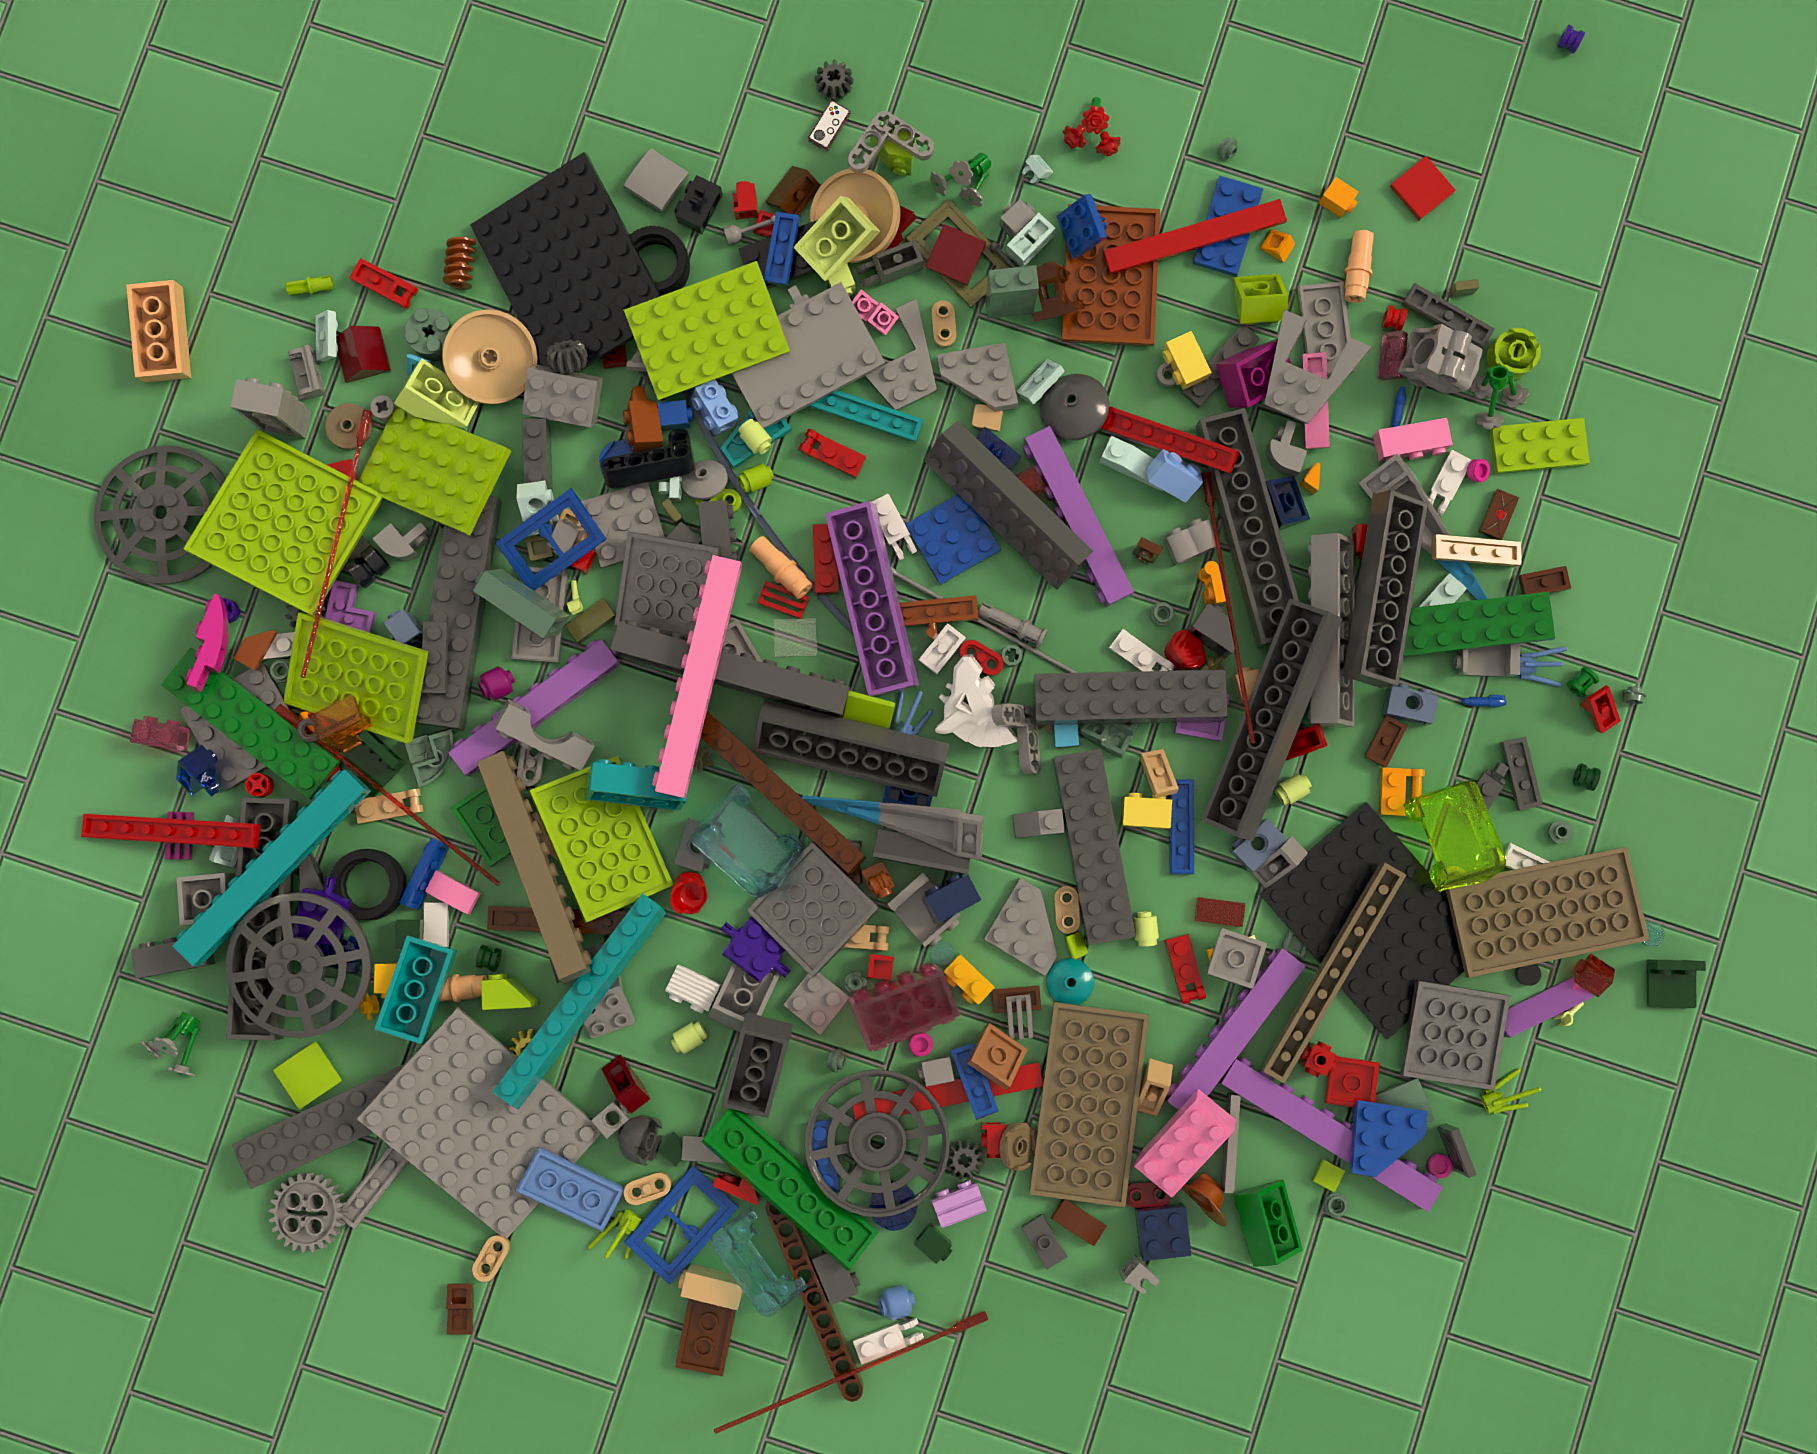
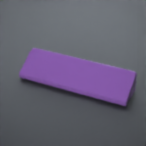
M1577 974L1508 1008L1504 1037H1513L1594 997L1582 977Z

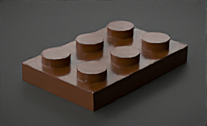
M688 1299L675 1367L723 1376L736 1310Z

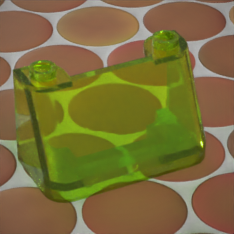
M1474 781L1460 782L1411 798L1403 804L1405 814L1412 822H1422L1437 863L1432 867L1430 879L1437 891L1487 882L1506 866L1505 852L1480 790Z

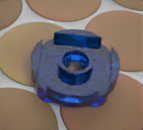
M907 1184L893 1190L895 1202H900V1204L916 1196ZM872 1193L869 1208H886L883 1193ZM917 1205L893 1216L872 1217V1219L887 1230H901L907 1227L914 1219Z

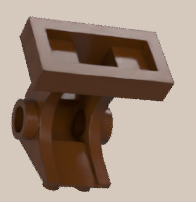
M1046 262L1043 266L1037 267L1038 295L1042 311L1032 313L1034 322L1085 309L1083 300L1075 302L1069 300L1064 282L1068 281L1070 272L1056 262ZM1054 283L1057 297L1049 298L1047 284Z

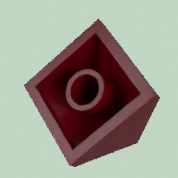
M349 326L336 336L338 355L346 383L391 372L379 326Z

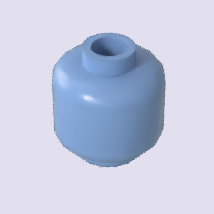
M903 1285L883 1290L881 1297L878 1298L881 1315L883 1317L886 1316L890 1321L909 1316L912 1306L915 1305L912 1291H907Z

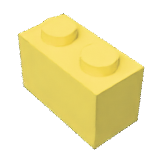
M1192 331L1166 342L1162 352L1163 358L1167 364H1171L1174 370L1172 375L1177 385L1180 384L1184 390L1209 378L1212 372Z
M1128 793V797L1122 798L1121 826L1158 829L1171 828L1172 800L1166 799V796L1154 798L1152 794V798H1142V793Z

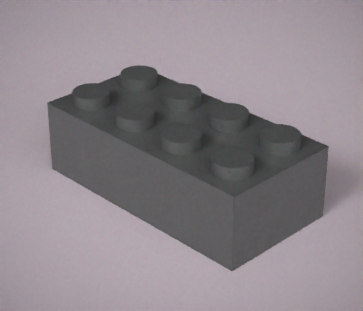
M746 1012L722 1107L765 1118L769 1117L793 1024Z

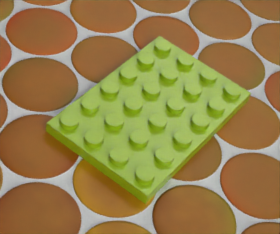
M757 261L624 310L658 400L790 351Z
M396 405L358 482L383 494L382 498L470 536L511 450L447 423L415 417Z
M300 612L297 615L283 703L408 744L413 741L429 651Z
M618 756L608 759L611 761V764L621 765ZM590 767L529 790L530 797L585 923L635 903L642 893L649 897L674 885L640 806L585 800L587 775Z

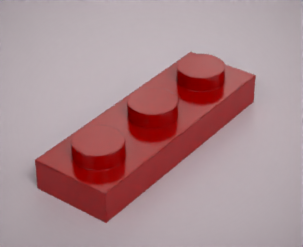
M814 524L815 594H839L838 566L828 524Z

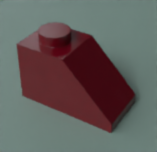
M621 1054L602 1068L616 1099L631 1114L651 1099L643 1083Z

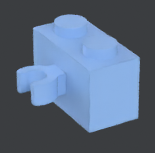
M1164 449L1146 468L1149 483L1185 503L1203 483L1201 470L1197 465L1187 463L1176 453H1169Z

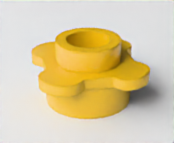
M367 992L359 1007L363 1015L366 1014L368 1020H372V1015L379 1013L380 1007L377 997L375 995L369 996Z

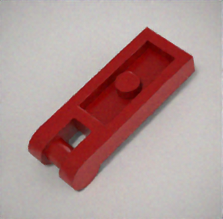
M362 258L359 259L349 277L351 281L396 303L406 310L411 305L409 301L412 296H416L419 290L414 285ZM399 288L405 290L401 297L396 295Z
M807 429L805 433L806 439L804 443L800 444L798 451L849 476L857 478L866 460L865 455L820 435L812 429ZM814 441L820 444L818 450L811 448Z
M1189 934L1166 939L1165 944L1182 1004H1188L1190 1000L1197 998L1198 1000L1206 999ZM1193 983L1195 989L1187 991L1185 984Z

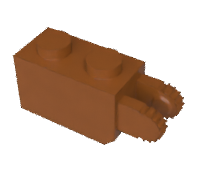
M637 385L631 390L627 410H623L624 424H628L629 430L626 431L627 445H631L632 453L660 448L663 443L658 405L653 400H647L645 388Z

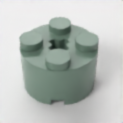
M419 308L410 316L406 323L405 339L421 358L429 361H439V359H442L444 340L453 324L439 310Z

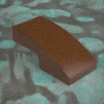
M1066 1199L1061 1200L1051 1216L1052 1220L1092 1246H1095L1107 1227L1103 1222Z
M448 1284L446 1309H448L447 1335H473V1284Z

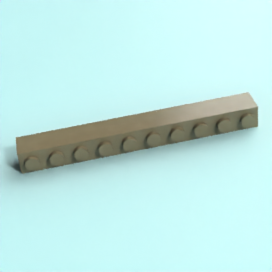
M501 751L478 761V767L558 979L563 983H567L590 973L591 957L587 950L583 951L581 942L584 941L579 928L575 929L573 925L574 913L571 907H567L565 904L566 892L562 884L558 885L555 878L559 875L555 864L553 862L550 863L547 857L550 854L547 843L541 841L539 833H542V829L537 819L533 820L531 815L534 809L529 798L525 799L523 794L526 788L521 777L517 778L515 770L518 767L513 756L509 757L504 751Z
M1383 861L1379 863L1261 1065L1263 1072L1282 1083L1286 1082L1402 884L1406 874Z

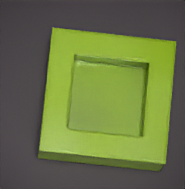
M1322 1159L1312 1181L1335 1192L1345 1170Z

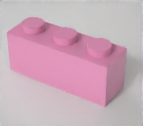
M1447 418L1380 429L1373 435L1378 462L1388 461L1397 453L1401 458L1409 457V460L1422 458L1423 454L1427 453L1437 456L1446 453V450L1453 445Z

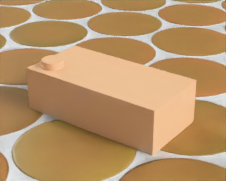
M174 280L127 284L135 377L145 383L191 378L183 287Z

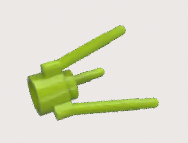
M1518 1068L1497 1082L1495 1090L1484 1089L1485 1095L1481 1096V1101L1486 1112L1495 1115L1504 1111L1527 1108L1529 1106L1528 1103L1505 1105L1507 1102L1541 1092L1542 1089L1537 1087L1505 1098L1501 1092L1496 1093L1497 1089L1521 1072Z
M625 1209L624 1213L620 1211L617 1217L587 1248L592 1249L619 1223L617 1227L620 1231L604 1255V1258L608 1259L625 1233L630 1234L631 1231L634 1232L642 1218L629 1209ZM628 1246L624 1255L625 1259L629 1258L632 1250Z

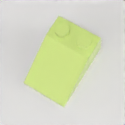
M840 196L794 246V249L824 281H827L865 249L879 234L880 230L850 198Z
M422 358L410 374L394 402L395 405L415 417L447 423L464 429L479 403L460 394L450 383L446 373Z

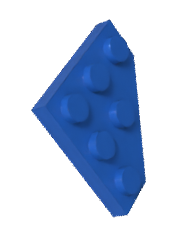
M1361 1100L1355 1101L1349 1174L1377 1177L1426 1136L1428 1111Z

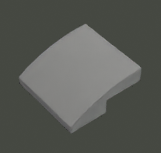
M651 148L634 168L623 188L662 213L674 199L675 192L688 179L689 172Z

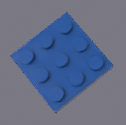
M958 494L905 524L940 585L1001 550L983 518Z

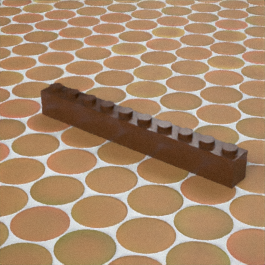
M707 711L701 738L851 875L866 859V856Z

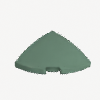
M1140 723L1085 724L1080 733L1097 746L1122 759Z
M451 728L413 737L412 742L404 743L418 787L432 782L444 771L442 769L447 758H451L448 752L453 750Z
M1412 1078L1395 1087L1391 1086L1376 1093L1375 1103L1428 1111L1427 1123L1435 1121L1418 1078Z

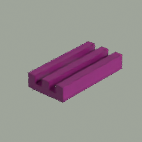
M167 812V819H175V817L183 819V817H186V820H194V812ZM166 843L165 859L192 860V844H185L184 855H181L182 844L175 843V855H173L174 843Z

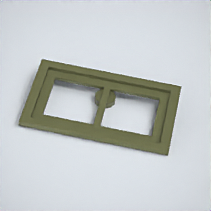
M949 199L905 238L907 242L916 240L920 253L927 262L932 248L923 239L949 217L962 232L986 241V246L982 253L996 267L994 270L1011 268L996 251L990 249L991 243ZM939 274L970 308L985 296L988 275L971 290L968 286Z

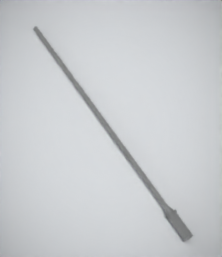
M893 565L891 566L893 576L898 577L935 599H943L940 595L898 573L893 568ZM981 618L975 620L1068 673H1078Z

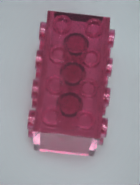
M932 962L919 966V971L900 973L896 976V980L888 982L887 979L874 984L875 988L868 991L865 988L859 989L852 993V997L848 998L869 1052L881 1050L887 1047V1044L895 1041H904L915 1033L927 1032L933 1026L947 1024L960 1016L944 972L938 964L933 965Z

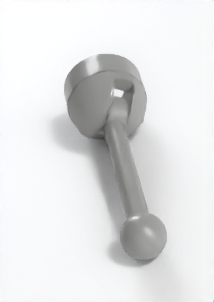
M775 215L769 220L743 229L735 225L724 227L729 245L740 241L743 233L769 224L774 225Z

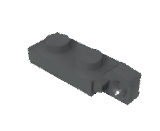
M1501 762L1497 763L1492 771L1487 769L1485 773H1482L1456 812L1473 824L1478 825L1503 789L1506 781L1502 778L1509 767Z

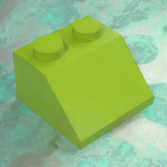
M902 130L898 133L897 137L901 141H907L911 135L908 131ZM870 137V145L873 148L878 144V140L875 137ZM887 140L877 154L888 171H892L895 175H911L914 156Z
M1280 274L1233 278L1236 314L1240 324L1253 325L1260 322L1277 323L1282 321L1284 310L1288 308L1289 295Z
M849 691L843 718L890 729L896 705L894 702Z
M508 973L488 975V980L481 981L482 1010L527 1008L539 1005V1000L516 978H508Z

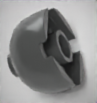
M639 1115L629 1119L620 1128L617 1139L620 1151L627 1160L646 1166L648 1165L646 1163L647 1160L652 1161L655 1158L662 1139L661 1135L657 1136L658 1128L662 1129L660 1120L650 1116Z

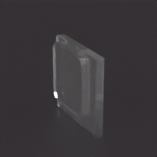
M816 618L774 619L775 657L817 656Z

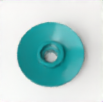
M1067 958L1056 962L1047 975V989L1051 997L1057 1002L1079 1005L1086 1001L1093 991V974L1090 968L1078 959ZM1069 978L1075 979V985L1073 987H1069L1067 985V980Z

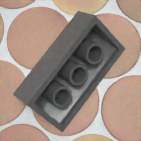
M884 827L883 830L878 829L873 858L964 875L968 874L970 858L955 856L919 839L898 833L887 827Z

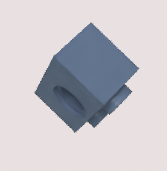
M403 609L401 611L396 610L387 617L388 620L384 624L397 642L416 648L422 645L423 627L414 615Z
M1399 683V686L1387 688L1381 716L1389 715L1395 719L1423 725L1433 724L1439 696L1433 695L1429 689L1418 688V691L1410 690L1408 685ZM1408 697L1414 700V709L1407 707L1406 699Z
M1269 819L1261 821L1255 837L1262 841L1260 850L1253 849L1252 841L1239 837L1232 843L1234 848L1230 853L1248 872H1254L1287 840Z

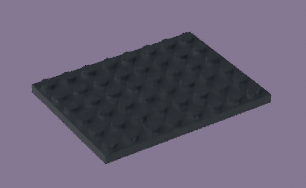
M585 152L470 224L519 321L531 334L536 346L537 355L543 366L550 367L547 361V351L550 346L563 340H573L584 344L587 351L588 362L586 367L581 368L580 371L584 370L634 339L624 312L625 309L661 296L588 154Z
M1364 802L1311 848L1294 869L1263 890L1259 895L1284 924L1292 930L1299 941L1306 946L1318 963L1321 964L1379 863L1383 861L1406 874L1402 884L1341 986L1345 994L1385 1039H1388L1409 1020L1416 980L1449 985L1464 972L1447 893L1371 806Z

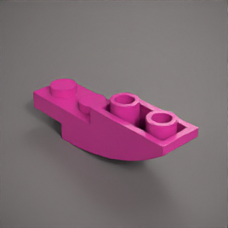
M217 594L213 595L212 600H208L205 606L206 614L204 619L196 627V638L203 643V646H199L197 649L195 665L189 669L186 676V684L192 690L202 692L210 671L220 674L228 646L229 623L224 600Z

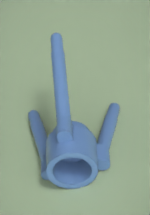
M1567 647L1533 653H1521L1520 679H1530L1561 687L1562 684L1560 682L1535 676L1531 673H1536L1537 667L1563 666V662H1537L1536 659L1532 658L1567 651Z
M900 691L894 721L890 730L917 735L933 713L932 710H929L914 729L910 725L923 694L921 691L918 692L905 722L900 721L899 723L904 698V691Z

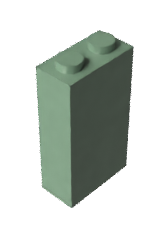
M1036 265L988 271L985 293L988 319L1034 313L1039 291Z
M502 569L481 572L475 580L476 586L473 590L475 593L543 639L559 635L570 617L568 613Z

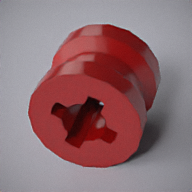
M1388 305L1383 316L1382 327H1393L1395 331L1401 332L1406 320L1407 309L1401 308L1398 310L1394 306Z
M254 773L246 779L245 788L252 796L267 797L274 790V781L266 774Z

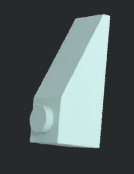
M1111 436L1099 463L1163 491L1148 482L1146 468L1154 458L1135 446Z

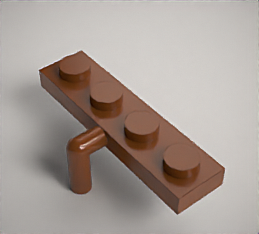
M976 595L900 603L905 627L927 625L926 634L931 640H935L938 636L937 624L979 620Z

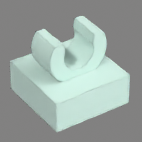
M1031 155L1025 161L1028 166L1022 171L1024 175H1027L1031 170L1034 172V177L1030 180L1031 184L1037 183L1040 179H1047L1053 173L1052 169L1040 155Z
M682 477L670 478V482H659V492L662 495H669L672 502H682Z

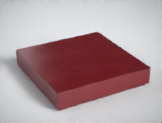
M943 224L925 267L968 286L986 246V241Z

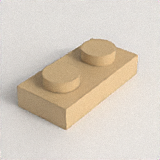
M1164 749L1141 753L1140 760L1154 798L1177 794L1179 788Z

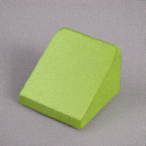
M1081 932L1064 936L1072 959L1080 958L1088 953Z

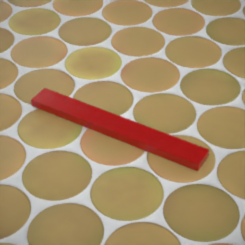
M1277 199L1104 250L1103 255L1111 275L1281 225L1287 222L1281 199Z
M83 814L81 837L258 848L261 824Z
M1039 1062L1021 1065L1010 1088L1007 1090L987 1078L993 1096L1043 1086ZM960 1078L927 1087L922 1085L933 1095L940 1107L969 1102ZM906 1089L893 1091L891 1093L902 1096ZM916 1091L909 1101L918 1112L933 1109L932 1105L919 1091ZM874 1098L877 1112L890 1114L897 1103L885 1098ZM864 1100L853 1105L855 1121H858L867 1114ZM905 1108L901 1115L909 1114L910 1112Z

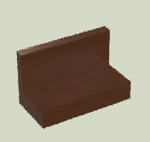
M792 166L765 202L768 205L779 208L782 213L799 215L821 184L808 170Z

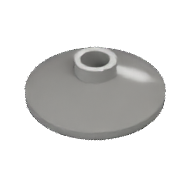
M714 460L695 462L694 471L682 476V487L685 493L698 500H706L717 496L724 490L728 482L725 467Z

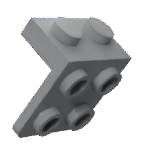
M621 976L617 978L584 1022L592 1038H597L635 1023V1016L623 992Z

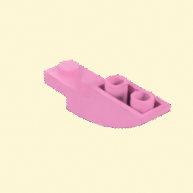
M1327 353L1303 354V369L1327 379ZM1328 401L1308 425L1305 424L1306 449L1330 448Z

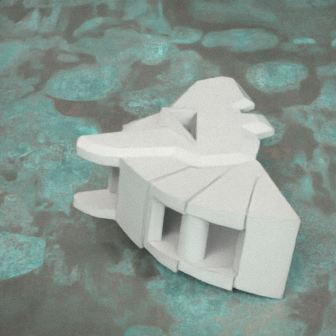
M972 654L963 655L954 667L953 684L947 683L946 685L951 690V695L945 696L941 693L939 696L945 704L944 720L937 725L935 732L939 734L953 732L965 742L968 741L978 747H999L1017 742L1018 736L1011 727L997 726L992 720L994 698L991 691L994 689V682L989 676L982 679L979 677L983 668ZM965 696L967 697L969 705L963 702Z

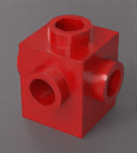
M1318 1041L1316 1045L1309 1042L1300 1056L1299 1064L1306 1067L1305 1072L1317 1078L1319 1074L1327 1076L1328 1072L1332 1073L1336 1066L1337 1060H1335L1337 1054L1330 1052L1332 1047ZM1319 1056H1323L1322 1061L1319 1065L1317 1063V1058Z

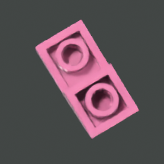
M860 290L852 300L862 321L883 335L888 333L899 318L898 315L883 303L879 304L863 290Z
M437 870L425 892L469 915L481 894L466 884L458 882Z

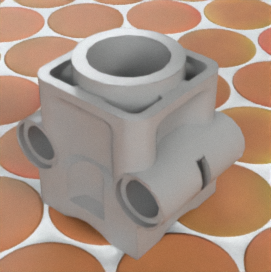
M1443 324L1434 325L1432 328L1412 329L1408 340V351L1401 361L1398 373L1407 377V381L1415 386H1429L1442 394L1464 392L1471 387L1478 373L1479 361L1483 350L1471 343L1472 336L1470 334L1452 330Z

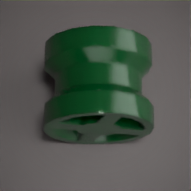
M1580 763L1574 772L1573 785L1577 787L1585 786L1587 790L1594 791L1599 783L1601 770L1595 767L1591 769L1586 764Z
M481 945L476 958V968L486 967L489 971L496 972L502 950L499 948L489 949L487 945Z

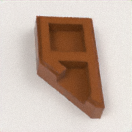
M270 630L245 638L233 659L257 671L278 632Z

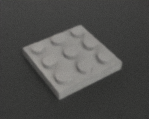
M648 482L628 486L581 501L606 537L604 542L595 547L602 569L624 562L628 532L666 538Z

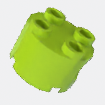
M1512 328L1502 333L1491 343L1487 351V368L1502 365L1508 368L1509 372L1514 373L1513 380L1523 377L1537 365L1540 359L1541 347L1535 340V335L1523 328Z

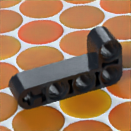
M682 428L671 431L668 435L669 446L604 459L600 467L606 486L615 489L683 476L693 472L695 460L688 431Z

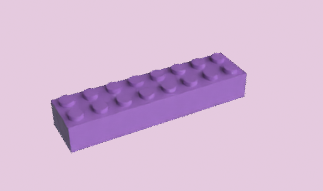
M867 501L825 513L868 696L876 698L918 687L919 682L876 504Z

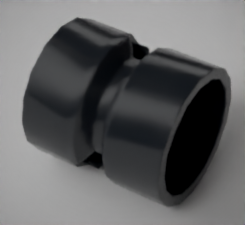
M372 545L361 552V558L355 557L345 565L349 573L364 589L375 582L376 575L382 576L391 569L388 562Z

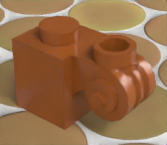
M883 861L861 871L873 897L878 895L879 899H882L892 894L891 889L895 886Z

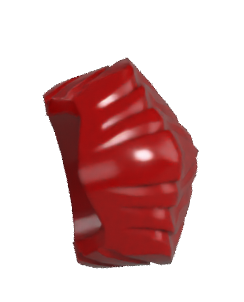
M1186 629L1174 633L1164 650L1166 659L1176 666L1175 670L1177 671L1198 668L1206 660L1202 640Z
M684 872L677 876L670 896V906L678 914H696L701 910L708 898L702 876L695 872Z

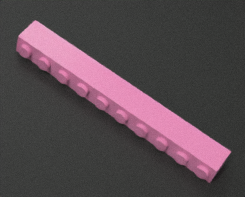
M712 555L711 561L707 560L704 574L708 576L706 584H701L698 598H702L700 608L696 607L694 611L693 621L696 622L694 631L690 630L687 645H690L688 654H684L681 668L685 670L683 678L679 677L675 691L679 692L677 701L672 702L670 715H673L671 725L667 724L664 738L667 739L665 748H661L658 762L662 764L660 772H655L652 786H656V792L686 799L742 569L740 561Z

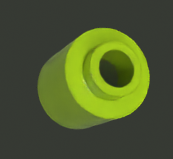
M761 463L742 471V474L737 476L744 493H753L771 485V479L774 478V475L769 465L765 466Z

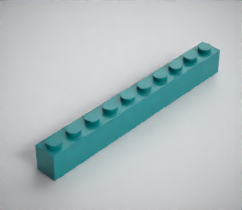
M345 769L335 773L330 779L331 784L326 789H320L313 797L315 800L309 806L306 805L296 814L297 818L293 823L286 824L279 832L281 835L275 841L272 840L267 843L262 849L263 853L257 859H252L245 866L246 871L241 876L234 877L228 884L229 888L223 894H218L211 901L212 906L206 912L202 911L193 920L195 923L189 929L186 928L176 937L178 941L173 947L192 966H201L234 933L244 916L258 904L264 902L371 792L357 776Z
M643 893L592 959V964L589 965L591 972L580 976L492 1091L510 1106L518 1110L665 916L666 912L660 905Z

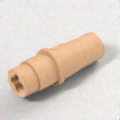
M1357 230L1353 233L1348 265L1344 270L1346 276L1344 299L1350 303H1362L1365 301L1369 278H1371L1373 273L1371 269V254L1374 234L1367 230Z
M765 536L759 537L751 545L749 551L765 566V569L774 577L776 583H780L797 599L802 598L812 588V583L796 566V562L780 552Z
M454 974L452 977H448L440 1002L454 1001L459 1003L461 1000L482 997L481 981L487 980L486 975L460 976L459 974Z

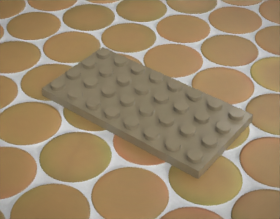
M1627 847L1445 883L1466 978L1649 940Z
M1060 1002L1053 1003L1029 1190L1030 1195L1125 1207L1149 1021L1148 1014Z

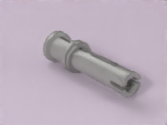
M983 602L978 611V616L1017 634L1016 636L1020 640L1024 638L1036 644L1037 648H1040L1048 631L1046 628L1040 629L1030 624L1029 620L1024 619L1022 621L986 602Z

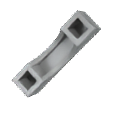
M509 699L506 701L494 723L495 729L498 730L497 733L506 739L513 737L519 740L521 746L529 750L535 748L541 751L540 754L549 760L556 758L562 761L561 764L574 771L575 768L578 770L583 769L595 747L592 740L574 731H570L565 736L557 739L544 738L531 727V714L528 708Z

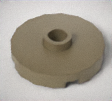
M344 403L336 406L329 413L325 422V431L334 445L344 450H355L363 447L366 441L371 438L373 422L371 416L362 407L356 404ZM351 422V427L349 429H345V425Z
M1013 1122L1007 1126L1002 1134L999 1152L1001 1161L1010 1170L1024 1171L1032 1163L1030 1160L1035 1152L1036 1133L1033 1128L1029 1127V1124Z

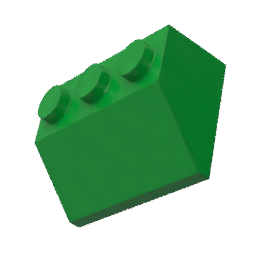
M1284 1180L1248 1188L1234 1195L1235 1205L1239 1213L1242 1231L1245 1235L1253 1267L1278 1265L1303 1251Z

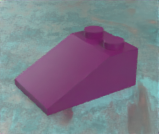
M1278 338L1232 355L1216 364L1229 408H1249L1266 398Z

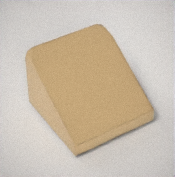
M976 404L972 427L979 431H1000L1003 410L995 412L988 408L987 405Z

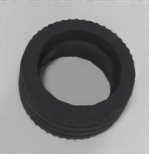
M645 226L633 231L630 236L638 252L646 246L659 244L671 248L676 255L677 267L673 274L666 280L655 283L661 296L682 289L690 273V260L682 240L671 230L660 226Z
M359 849L343 856L331 871L330 877L336 878L333 892L341 897L350 899L347 894L346 883L348 875L354 866L361 862L372 861L380 864L386 870L390 883L386 898L381 904L372 908L359 907L351 901L349 912L356 920L381 919L392 913L400 905L399 902L406 887V876L398 861L388 853L380 850Z

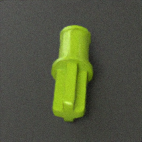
M332 275L314 278L307 276V279L286 282L285 288L289 295L309 292L313 295L314 292L334 290Z

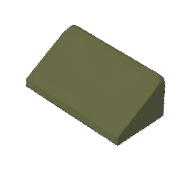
M602 598L565 626L574 640L580 645L613 621L616 615Z

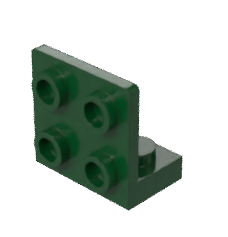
M364 730L358 736L362 740L360 744L343 760L339 767L342 770L351 771L371 790L369 795L375 797L406 763L373 732Z
M1647 959V1006L1696 1008L1697 971H1706L1705 961Z

